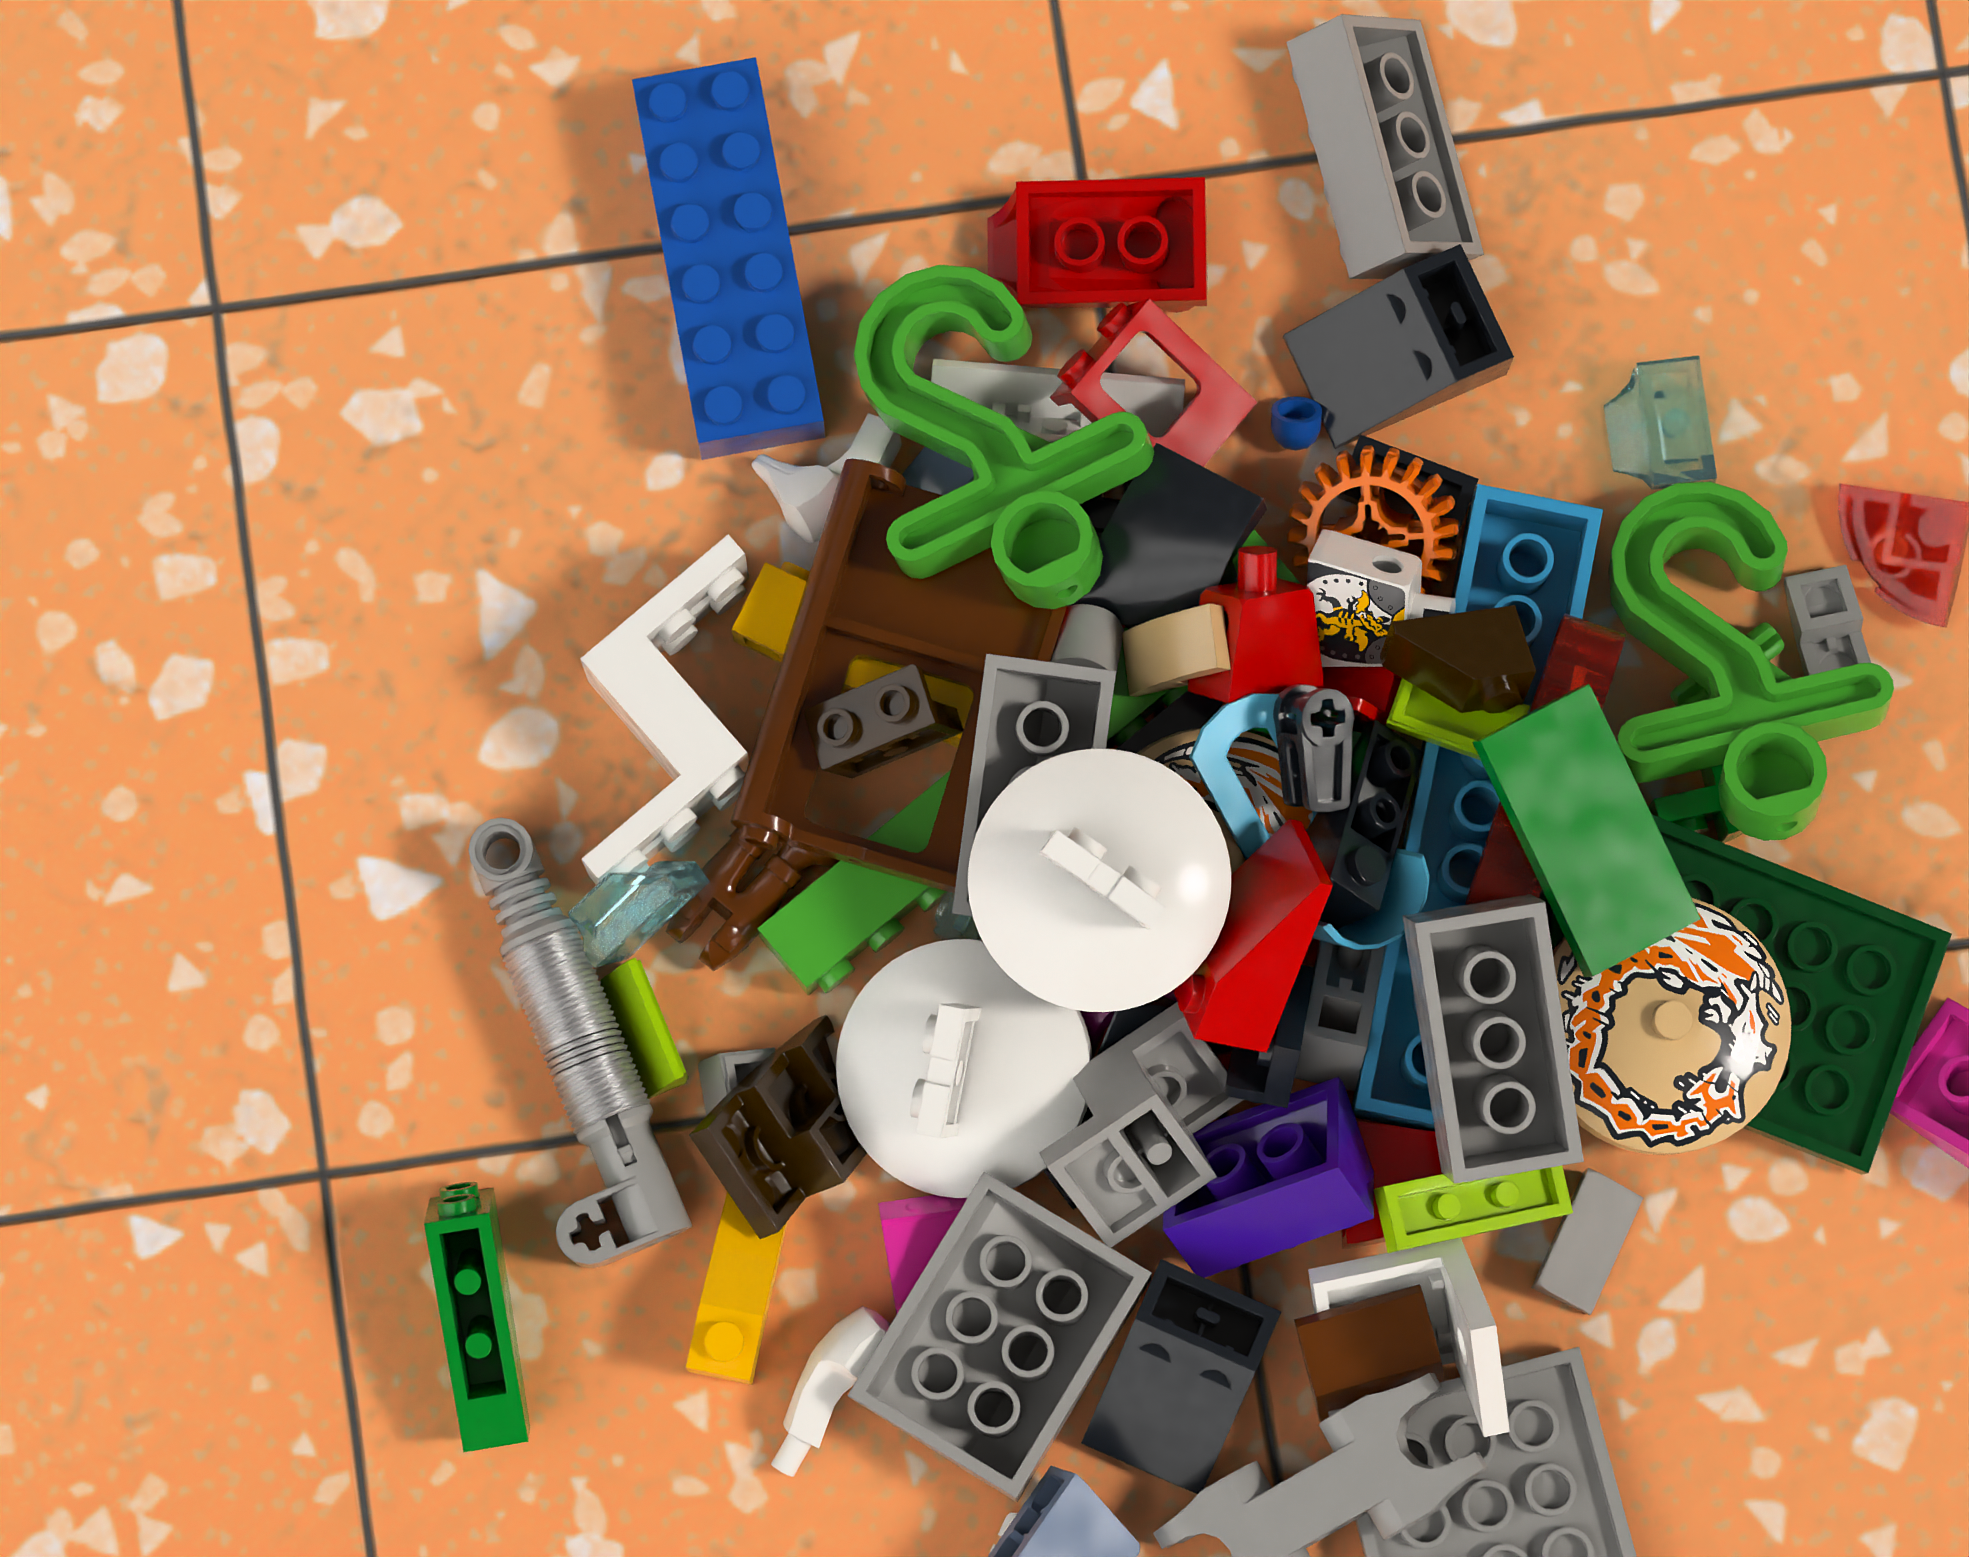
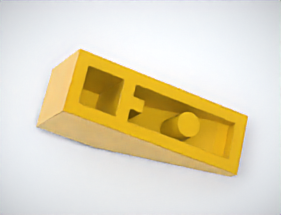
M728 1192L698 1307L686 1369L696 1374L752 1385L787 1222L778 1233L759 1239Z

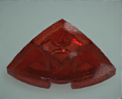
M1839 483L1838 514L1843 540L1851 560L1861 561L1868 574L1879 586L1875 588L1874 592L1896 610L1913 619L1935 626L1947 627L1969 532V502Z

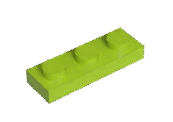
M1563 1166L1456 1184L1444 1174L1373 1189L1388 1253L1573 1214Z

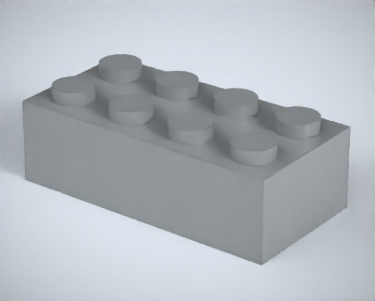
M1529 894L1403 915L1441 1173L1456 1184L1584 1162L1545 901Z

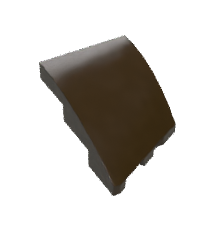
M827 1015L813 1020L767 1057L734 1087L689 1135L759 1239L778 1233L806 1197L844 1183L867 1154L850 1128L842 1108L838 1093L836 1068L826 1039L835 1031Z

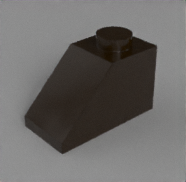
M1515 605L1393 621L1380 653L1381 663L1384 668L1460 713L1480 710L1493 714L1502 713L1517 705H1523L1536 673Z

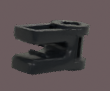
M1305 684L1289 686L1279 694L1273 709L1283 801L1285 805L1305 807V809L1315 812H1332L1345 809L1350 804L1352 728L1354 722L1352 704L1347 696L1338 690L1318 689L1315 686ZM1331 711H1336L1338 717H1332ZM1289 713L1297 714L1296 720L1290 719ZM1311 713H1316V717L1311 718Z

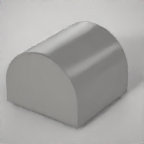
M1088 604L1068 606L1050 662L1113 670L1117 674L1124 628L1119 619L1104 608Z

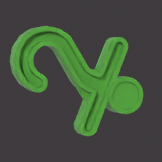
M936 265L905 274L877 295L859 324L854 359L861 387L870 405L891 431L971 468L974 480L901 515L893 521L886 537L890 553L904 574L911 578L923 579L933 576L991 547L995 563L1005 583L1018 599L1033 607L1056 609L1074 604L1090 592L1100 576L1103 559L1098 536L1089 516L1079 504L1141 475L1149 468L1153 461L1154 450L1144 423L1138 416L1130 412H1117L1051 443L1016 427L1009 417L915 375L913 368L917 353L925 342L937 334L948 331L964 332L976 338L990 357L1003 362L1017 360L1026 354L1031 346L1033 335L1022 307L1004 284L975 268Z
M1713 482L1676 483L1644 497L1622 520L1611 550L1608 570L1611 604L1628 633L1704 687L1710 699L1633 717L1621 726L1617 743L1636 783L1651 782L1723 764L1718 791L1720 806L1728 821L1745 835L1763 841L1785 840L1802 832L1814 820L1821 802L1827 779L1826 757L1817 742L1869 730L1880 725L1886 718L1894 691L1893 679L1887 670L1874 663H1858L1794 679L1768 661L1761 647L1756 642L1673 585L1664 572L1663 565L1673 555L1684 550L1703 549L1717 554L1727 562L1737 582L1744 588L1752 591H1766L1773 588L1780 581L1788 552L1787 541L1771 513L1746 493Z

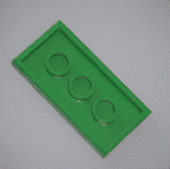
M1590 684L1582 685L1472 742L1584 977H1593L1701 919Z

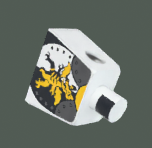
M1322 529L1308 558L1307 586L1314 595L1322 667H1383L1380 653L1393 621L1453 614L1456 607L1455 598L1421 594L1422 561L1416 555L1332 530Z

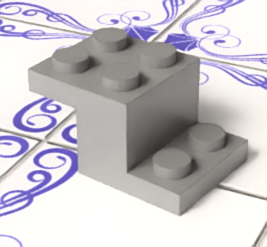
M1178 1002L1090 1060L1073 1078L1093 1117L1039 1152L1046 1167L1105 1245L1110 1248L1217 1177L1193 1134L1244 1100L1229 1097L1224 1093L1228 1070L1207 1041L1194 1039L1184 1014L1178 1007Z

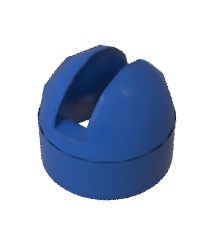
M1286 397L1272 405L1271 430L1275 440L1283 448L1298 451L1307 449L1316 442L1321 430L1322 408L1316 401L1305 397Z

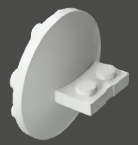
M1096 748L1076 750L1049 758L1031 767L1012 781L992 803L981 821L970 852L968 865L969 903L976 928L988 952L1003 971L1021 987L1041 999L1069 1009L1087 1012L1126 1010L1144 1005L1171 992L1190 977L1209 955L1224 926L1231 895L1230 858L1225 838L1211 809L1201 795L1176 772L1150 758L1128 751Z
M951 939L926 944L902 954L878 971L865 985L850 1008L842 1027L836 1059V1077L840 1101L848 1124L859 1143L880 1167L903 1183L923 1192L951 1198H968L983 1172L1013 1189L1028 1182L1047 1169L1039 1152L1080 1126L1088 1105L1073 1078L1093 1059L1089 1034L1080 1010L1055 1005L1021 987L996 963L982 940Z

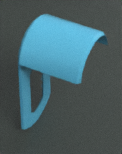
M1250 693L1229 704L1223 705L1201 728L1189 756L1245 860L1260 848L1270 836L1226 756L1232 742L1241 733L1252 728H1267L1277 746L1273 709L1279 694ZM1289 713V718L1296 720L1294 714ZM1312 811L1313 817H1312V819H1311V822H1312V820L1314 819V817H1315V815H1316V813H1317V812H1315V811ZM1397 848L1380 910L1338 930L1330 923L1319 921L1312 938L1354 950L1378 949L1399 939L1405 933L1403 915L1421 913L1427 900L1430 875L1424 854Z

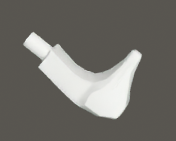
M868 413L850 449L840 459L827 467L820 465L797 466L777 461L765 454L758 455L752 462V467L770 488L781 507L788 526L807 543H814L820 540L845 460L852 458L862 459L890 468L902 446L899 434L887 427L879 415L875 416Z
M861 1306L837 1322L811 1353L798 1380L783 1421V1426L788 1435L771 1463L780 1472L794 1477L811 1445L817 1448L820 1447L834 1406L843 1393L855 1384L891 1325L875 1310Z

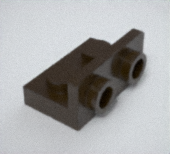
M913 664L807 708L804 712L821 769L852 779L958 735L964 730L957 708L932 700L922 668Z

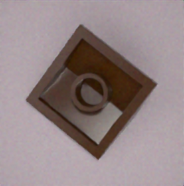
M1420 1284L1294 1319L1320 1423L1329 1417L1328 1412L1345 1408L1366 1395L1399 1387L1428 1373H1434L1439 1382L1445 1381L1442 1360Z

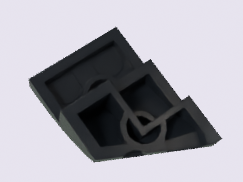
M1156 443L1153 448L1154 456L1151 465L1145 472L1132 480L1099 539L1103 555L1100 576L1089 593L1074 604H1071H1088L1104 608L1113 613L1119 619L1121 625H1125L1128 630L1150 620L1199 606L1200 595L1206 587L1238 582L1233 559L1237 555L1238 549L1243 546L1267 511L1264 498L1159 443Z

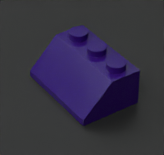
M1339 1076L1291 1093L1288 1108L1261 1104L1211 1122L1195 1132L1193 1136L1217 1177L1163 1212V1231L1193 1272L1205 1278L1373 1219L1374 1171L1345 1085Z

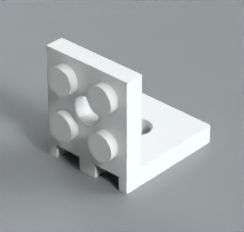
M1461 1238L1308 1269L1314 1314L1420 1284L1442 1365L1455 1362L1483 1436L1488 1437L1510 1432L1496 1323Z

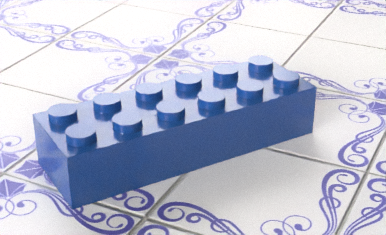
M756 57L632 79L701 460L825 438L823 413Z

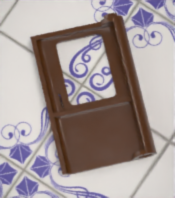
M853 458L846 459L730 823L741 829L739 834L740 840L759 848L775 850L779 842L955 893L986 654L1050 662L1067 606L1056 609L1037 608L1018 599L1005 583L995 563L991 547L927 578H911L904 574L888 549L886 541L888 529L893 521L901 515L943 495L906 485V479L903 475L884 465ZM861 657L900 668L913 664L921 667L925 675L966 686L973 692V701L929 843L923 851L918 853L813 824L805 817L806 806L820 763L804 712L807 708L842 694L853 661Z

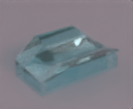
M1699 355L1636 363L1629 383L1616 397L1604 405L1613 472L1642 479L1652 490L1664 489L1676 483H1715L1717 473Z
M658 861L652 864L645 872L608 873L568 912V916L576 924L583 937L585 956L593 967L596 968L629 959L710 881L695 861Z

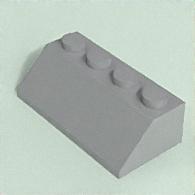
M1341 14L1286 42L1293 66V78L1301 95L1308 122L1309 138L1316 151L1324 181V194L1332 211L1340 241V254L1346 264L1349 279H1385L1403 268L1459 244L1462 245L1468 260L1484 255L1421 20Z
M986 654L952 914L972 916L968 895L970 852L982 819L1000 793L1018 776L1044 760L1076 750L1106 749L1116 671Z

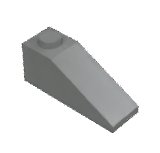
M1319 941L1301 1052L1295 1074L1296 1079L1322 1083L1339 1076L1346 1090L1355 1091L1368 1045L1384 946L1378 949L1354 950Z

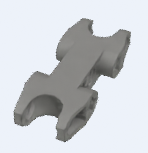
M1428 1373L1399 1387L1366 1395L1322 1421L1319 1427L1333 1450L1332 1454L1273 1488L1258 1462H1252L1201 1490L1184 1509L1153 1532L1162 1549L1165 1547L1169 1548L1177 1543H1183L1196 1535L1207 1534L1219 1538L1230 1550L1232 1557H1311L1306 1548L1367 1513L1383 1540L1402 1532L1439 1511L1456 1492L1477 1475L1488 1469L1479 1452H1474L1466 1457H1460L1444 1466L1432 1467L1421 1463L1409 1451L1405 1436L1409 1418L1421 1405L1433 1399L1438 1392L1443 1390L1436 1375Z

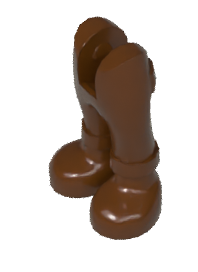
M736 828L729 835V841L704 865L684 891L673 910L665 932L678 943H683L700 927L712 910L717 912L726 922L711 937V940L699 957L701 962L712 971H715L738 956L759 935L757 928L776 913L790 889H794L803 878L798 874L800 871L811 865L832 868L840 860L783 844L777 854L773 853L766 861L765 867L743 891L737 892L736 889L740 881L754 862L759 860L767 849L759 848L740 840L739 834L741 829Z

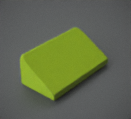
M636 957L630 959L602 978L600 986L604 987L602 992L606 993L605 998L609 999L607 1004L611 1005L610 1010L614 1011L612 1016L616 1017L614 1022L619 1024L617 1030L622 1031L620 1037L625 1038L623 1044L628 1045L626 1051L631 1052L629 1057L633 1058L632 1063L636 1064L634 1069L638 1070L637 1075L641 1076L639 1081L643 1082L642 1087L646 1088L644 1093H647V1099H650L686 1084V1080L689 1078L641 960H637Z

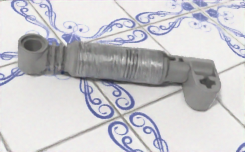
M496 818L488 820L480 825L471 836L468 850L470 861L485 895L495 896L489 901L491 910L501 911L495 916L497 925H507L501 931L504 939L499 950L503 957L502 961L506 962L507 973L511 974L509 979L514 980L512 985L516 986L514 991H517V997L521 998L519 1002L523 1004L522 1009L526 1010L524 1014L528 1016L529 1026L533 1027L531 1032L535 1033L534 1038L538 1039L536 1044L540 1045V1053L545 1055L543 1060L548 1062L546 1068L551 1069L549 1075L554 1076L552 1082H554V1086H557L556 1091L560 1093L558 1097L562 1098L561 1103L565 1105L563 1109L567 1110L566 1115L570 1116L568 1121L572 1122L571 1127L575 1128L573 1133L576 1134L579 1143L590 1147L607 1188L576 1201L563 1211L556 1227L557 1242L567 1258L577 1265L587 1268L605 1266L674 1237L691 1228L692 1224L649 1123L653 1114L652 1106L649 1104L651 1100L647 1099L648 1094L644 1093L646 1088L642 1087L643 1082L639 1081L641 1076L637 1075L638 1070L634 1069L636 1064H633V1058L629 1057L631 1052L626 1051L628 1045L623 1044L625 1038L620 1037L622 1031L617 1030L619 1024L614 1022L616 1019L615 1016H612L614 1011L610 1010L611 1005L607 1004L609 999L605 998L606 993L602 992L604 987L600 986L601 981H598L599 976L595 974L594 964L590 963L592 958L588 957L589 952L585 951L587 946L583 945L584 940L580 939L582 934L578 933L579 928H577L574 919L563 915L560 907H551V905L556 903L557 898L553 892L545 893L551 884L548 878H539L545 870L526 829L512 819ZM504 838L517 842L520 845V855L514 865L506 869H496L487 864L486 854L492 843ZM613 1200L630 1243L617 1247L613 1235L608 1230L599 1236L601 1247L591 1251L584 1242L574 1244L573 1237L581 1233L579 1222L584 1218L590 1217L596 1226L606 1224L607 1220L600 1205Z

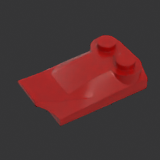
M1205 177L1018 181L1009 200L999 211L987 218L988 276L1002 282L1022 308H1114L1121 302L1127 306L1146 299H1151L1162 310L1174 313L1188 311L1194 306H1207Z

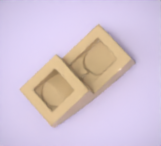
M1209 603L1150 620L1122 633L1129 696L1138 697L1188 685V679L1231 670L1223 606Z

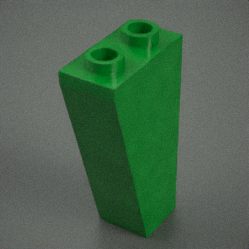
M461 1182L447 1185L439 1189L440 1197L430 1198L424 1227L463 1452L528 1442L530 1422L494 1188L479 1190L477 1182Z

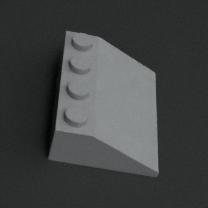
M983 1172L847 1396L966 1472L1018 1502L1150 1283L1152 1272L986 1172Z

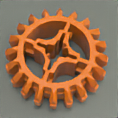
M1371 445L1364 446L1360 455V465H1356L1352 455L1347 450H1343L1336 457L1338 472L1330 465L1322 462L1314 470L1320 485L1310 481H1303L1298 489V493L1307 503L1293 504L1289 511V517L1303 525L1290 529L1287 534V541L1294 545L1307 546V548L1296 553L1292 562L1296 568L1308 566V558L1322 529L1332 530L1368 541L1367 537L1369 534L1363 537L1360 532L1371 511L1372 520L1380 523L1378 530L1382 527H1385L1387 530L1379 545L1393 549L1408 546L1410 540L1424 539L1423 553L1419 557L1422 561L1421 594L1431 595L1432 588L1427 579L1443 583L1449 571L1439 560H1454L1458 552V546L1443 538L1457 535L1460 530V522L1453 518L1439 517L1453 509L1455 505L1454 498L1451 495H1444L1435 499L1432 497V494L1441 485L1442 478L1438 474L1429 476L1423 483L1416 478L1423 465V461L1420 458L1415 457L1410 461L1407 470L1396 466L1400 457V451L1396 448L1389 449L1384 463H1376L1374 447ZM1360 486L1361 497L1358 501V512L1352 516L1340 517L1336 524H1323L1324 513L1328 503L1340 493ZM1384 488L1390 489L1405 498L1415 509L1420 519L1414 520L1413 514L1398 513L1391 509L1386 503Z

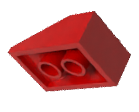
M1289 819L1231 874L1229 908L1224 926L1215 945L1198 969L1182 984L1173 989L1178 1001V1007L1183 1012L1194 1039L1267 1053L1333 887L1301 821Z

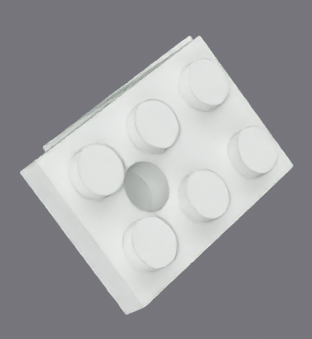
M729 534L580 658L587 680L674 780L582 858L589 878L605 896H608L616 888L622 894L634 888L652 870L647 862L665 846L671 852L678 850L700 830V826L695 821L714 805L720 811H723L738 799L749 764L747 751L661 654L664 650L669 656L679 652L697 635L698 630L694 626L712 610L718 615L723 614L734 606L747 592L743 586L749 579L746 556Z

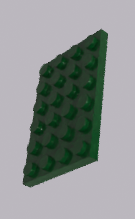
M1652 815L1691 898L1706 902L1727 912L1747 927L1764 945L1774 960L1787 992L1791 1015V1042L1788 1059L1774 1093L1761 1111L1743 1128L1858 1174L1869 1173L1952 933ZM1551 908L1548 915V924L1553 951L1565 936Z

